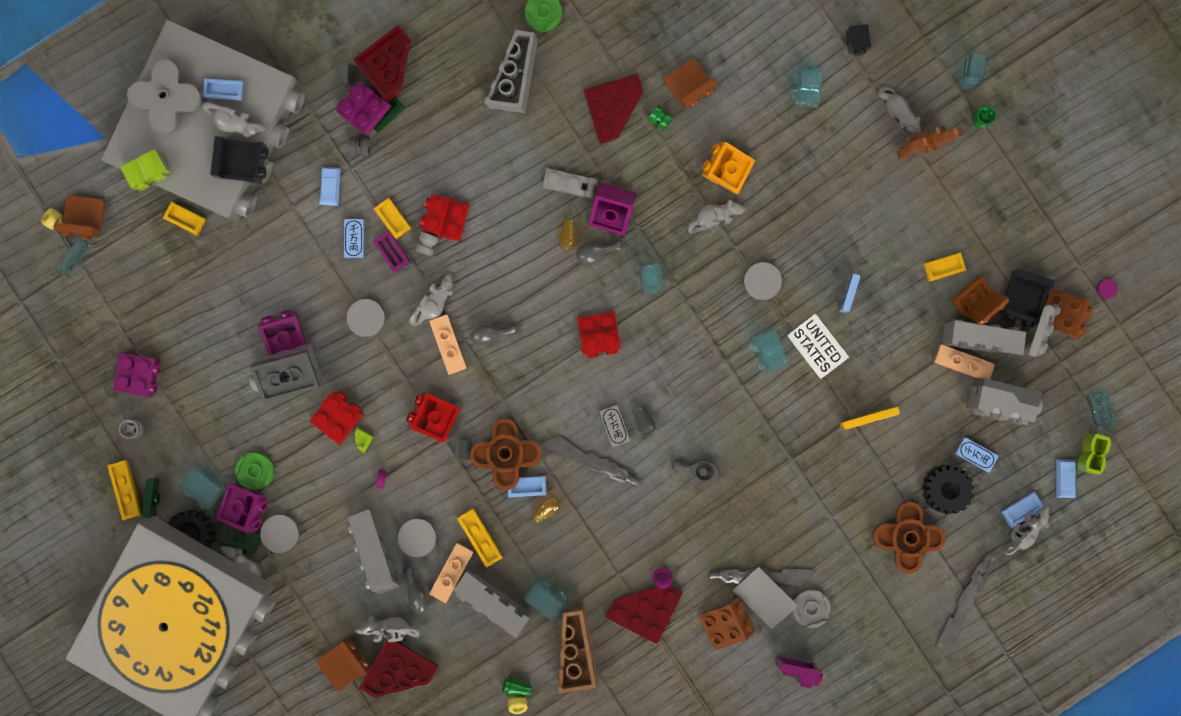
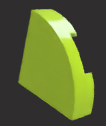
M357 427L354 434L355 442L358 449L366 453L375 436Z

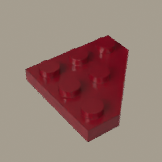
M399 25L353 59L386 102L402 91L411 44L409 37Z
M638 73L583 89L600 145L618 140L640 100L643 88Z
M671 585L664 589L656 586L614 599L606 618L658 644L683 591Z
M387 639L359 689L374 698H378L386 694L408 690L420 685L423 686L429 684L439 665L398 641L388 642Z

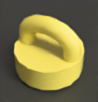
M53 208L48 209L41 219V224L53 230L54 222L57 219L58 223L63 222V215Z
M510 696L508 698L509 712L520 714L527 710L526 696Z

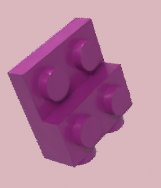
M359 82L357 85L351 86L350 94L345 100L339 101L336 112L368 136L391 106L371 89Z
M285 310L280 313L279 317L273 318L270 315L262 318V322H259L258 329L269 355H274L284 350H292L307 344L296 311Z
M120 353L113 390L153 397V394L157 391L156 378L161 370L160 359Z
M228 483L216 520L243 532L255 533V530H258L261 526V513L268 506L267 496L236 484Z
M776 657L775 664L783 672L782 674L794 677L798 683H801L800 686L805 688L821 686L823 674H821V670L814 663Z

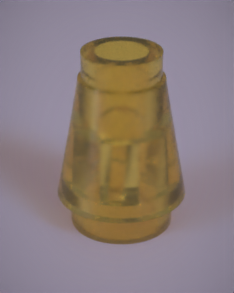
M564 221L559 238L560 248L575 249V245H577L575 221Z
M553 497L546 498L532 514V518L539 524L558 514L561 507Z

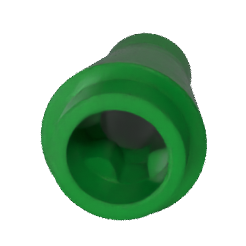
M506 677L502 693H505L506 696L530 697L532 685H528L513 677Z

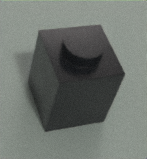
M868 24L849 26L846 31L848 54L854 53L855 56L864 55L871 48Z

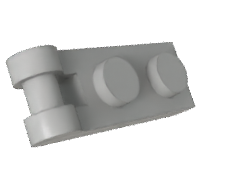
M547 168L543 188L595 199L596 193L594 190L599 180ZM582 184L588 185L587 190H581Z
M1052 304L1044 307L1028 355L1039 357L1045 354L1048 348V343H1046L1048 336L1054 330V325H1052L1054 318L1061 312L1059 305Z

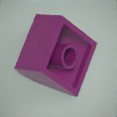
M600 183L588 225L625 236L637 193Z

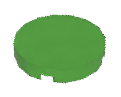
M528 0L526 3L525 19L534 30L548 32L556 28L560 23L562 6L559 0Z
M252 452L242 456L235 468V475L239 484L249 490L265 488L273 480L275 473L274 464L271 459L264 453Z

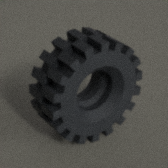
M941 465V467H935L933 471H929L927 473L928 477L923 479L925 484L922 485V490H924L922 495L923 498H926L925 502L927 505H930L933 510L945 514H957L960 510L964 511L966 505L971 504L969 500L974 498L972 490H975L974 485H971L973 480L967 476L968 473L950 465ZM946 482H951L955 486L956 491L951 497H945L941 492L942 485Z
M182 511L172 516L170 522L166 523L184 533L187 527H194L198 533L196 541L210 549L213 547L212 543H215L216 538H214V535L217 534V531L213 529L215 523H211L210 520L212 518L205 516L203 511Z

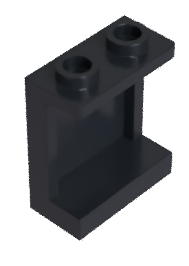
M215 136L210 175L217 179L262 184V180L266 177V167H264L265 159H268L269 149L265 143L260 141L254 143Z
M1021 269L1013 270L1005 293L1009 302L1000 310L999 314L1004 315L1006 320L1014 322L1019 320L1023 322V325L1034 328V325L1039 324L1048 291L1054 287L1055 280Z

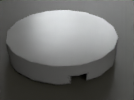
M756 263L744 275V288L748 295L756 300L771 299L781 289V274L770 263Z
M360 299L354 302L348 309L346 316L350 330L362 337H372L378 334L385 323L383 308L376 301L370 299Z
M275 515L263 523L260 538L268 550L274 553H284L291 550L297 544L300 538L299 527L292 517Z
M411 519L404 523L399 530V546L409 556H425L431 552L436 544V530L427 520Z
M805 589L799 592L793 599L798 607L792 611V614L802 626L817 628L827 621L831 612L830 602L820 591Z

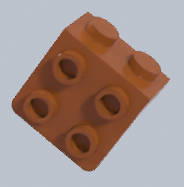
M691 59L666 76L664 80L684 111L689 107L692 109L697 106L702 98H708L713 95L718 84L714 78H708L695 59Z
M68 195L65 202L63 222H54L53 230L59 231L61 236L72 237L75 234L79 235V238L91 240L92 237L100 238L105 201Z
M980 275L950 299L962 317L979 325L988 322L997 311L1002 310L1009 302L1007 296L992 291L984 277Z
M1055 290L1050 291L1045 306L1057 304L1061 308V312L1055 316L1052 324L1054 325V330L1066 333L1071 339L1079 341L1080 337L1085 335L1087 329L1085 324L1087 319L1091 318L1093 314V305L1085 298Z
M739 596L731 599L724 606L700 615L703 627L713 648L716 650L745 641L755 632L754 624L749 619L745 605L741 602Z
M348 638L317 660L321 670L338 691L344 689L358 677L363 676L370 669L367 660L358 653L356 645Z

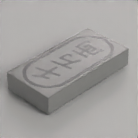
M615 405L599 411L612 447L629 442L630 438L618 406Z

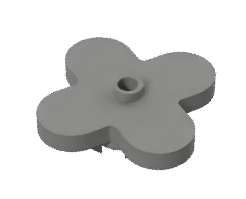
M161 60L154 65L150 82H135L127 91V98L133 106L138 109L149 110V124L159 133L173 131L177 125L180 112L195 111L202 103V95L195 86L180 84V69L170 60Z

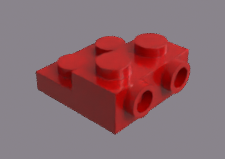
M431 194V198L427 197L424 208L427 209L426 217L422 216L420 220L422 232L460 242L470 205Z
M615 312L577 317L583 355H587V358L599 357L598 353L606 352V355L618 354L617 350H621Z
M332 391L320 405L319 410L310 419V422L335 443L341 445L364 415L361 413L362 409L355 403L351 405L346 401L347 397L342 392L338 391L336 393Z
M423 391L422 394H418L415 398L414 404L416 407L414 411H410L407 415V426L410 429L445 443L460 408Z

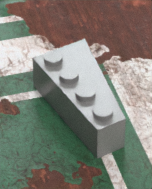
M368 509L349 516L347 528L349 533L354 536L353 547L356 552H359L360 560L358 562L361 570L365 571L366 578H364L367 589L382 594L400 587V581H396L393 576L394 571H396L390 559L386 557L389 553L384 541H380L383 535L375 513Z

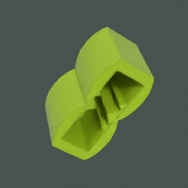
M156 149L120 167L131 189L139 191L149 188V184L153 181L159 182L167 178L166 175L170 173L160 151Z
M1091 433L1085 436L1082 445L1083 453L1078 459L1079 471L1096 475L1102 474L1106 465L1105 456L1111 446L1110 437Z

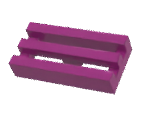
M389 230L373 240L393 273L410 264ZM386 237H389L404 260L402 263L385 239ZM381 240L383 241L384 245L386 246V248L398 264L396 267L393 265V263L383 250L382 246L380 245L379 242Z

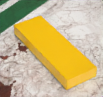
M891 407L839 422L842 430L898 415L900 411L898 407Z
M124 460L107 465L122 521L141 516L142 509L129 461Z
M474 508L457 518L486 568L503 558Z

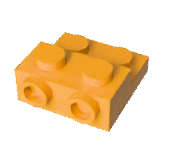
M726 141L716 143L711 149L712 156L710 160L705 161L702 166L704 171L702 176L717 185L723 186L732 193L738 194L755 160Z

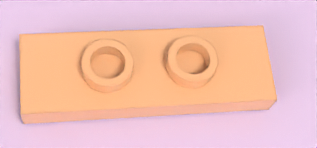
M448 315L430 320L429 322L448 375L467 369Z
M942 344L939 345L933 363L977 379H990L995 366L991 362Z
M456 543L429 595L447 603L474 551Z

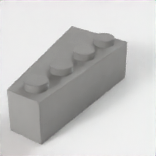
M515 30L504 61L498 69V75L492 83L488 97L485 99L484 103L488 108L526 113L538 38L534 32Z
M951 319V322H947L944 325L942 345L1020 356L1024 355L1026 332L1020 331L1018 327L1004 329L1001 328V325L996 324L986 326L975 322L968 323L959 319Z
M469 569L453 590L458 599L469 602L474 610L482 612L490 621L498 624L515 638H517L530 619L531 612Z

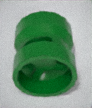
M658 105L647 121L651 124H657L658 129L663 132L674 116L670 113H665L663 108Z
M990 106L981 107L972 116L973 124L977 128H986L995 121L996 111Z

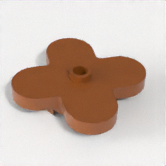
M945 126L936 127L935 132L934 130L928 132L926 130L915 134L910 139H907L908 144L904 145L903 149L897 151L899 160L909 158L925 151L930 153L954 143V140L963 136L962 129L956 128L946 131Z
M501 419L493 426L491 442L475 444L470 451V459L479 468L493 469V481L498 488L511 490L519 482V469L521 467L535 466L540 461L541 449L533 441H519L517 425L512 420ZM504 452L510 453L508 458H503Z
M907 501L898 506L895 523H883L874 529L873 541L881 549L894 550L896 567L904 573L911 574L920 569L922 553L925 551H938L944 546L945 534L937 526L924 525L922 508L914 502ZM907 534L911 535L910 540H906Z

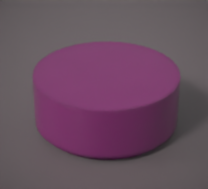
M1105 279L1097 284L1096 291L1102 298H1112L1116 295L1118 286L1115 281Z
M379 469L376 488H384L386 470Z
M666 568L657 569L653 574L654 584L661 589L669 587L673 581L671 572Z

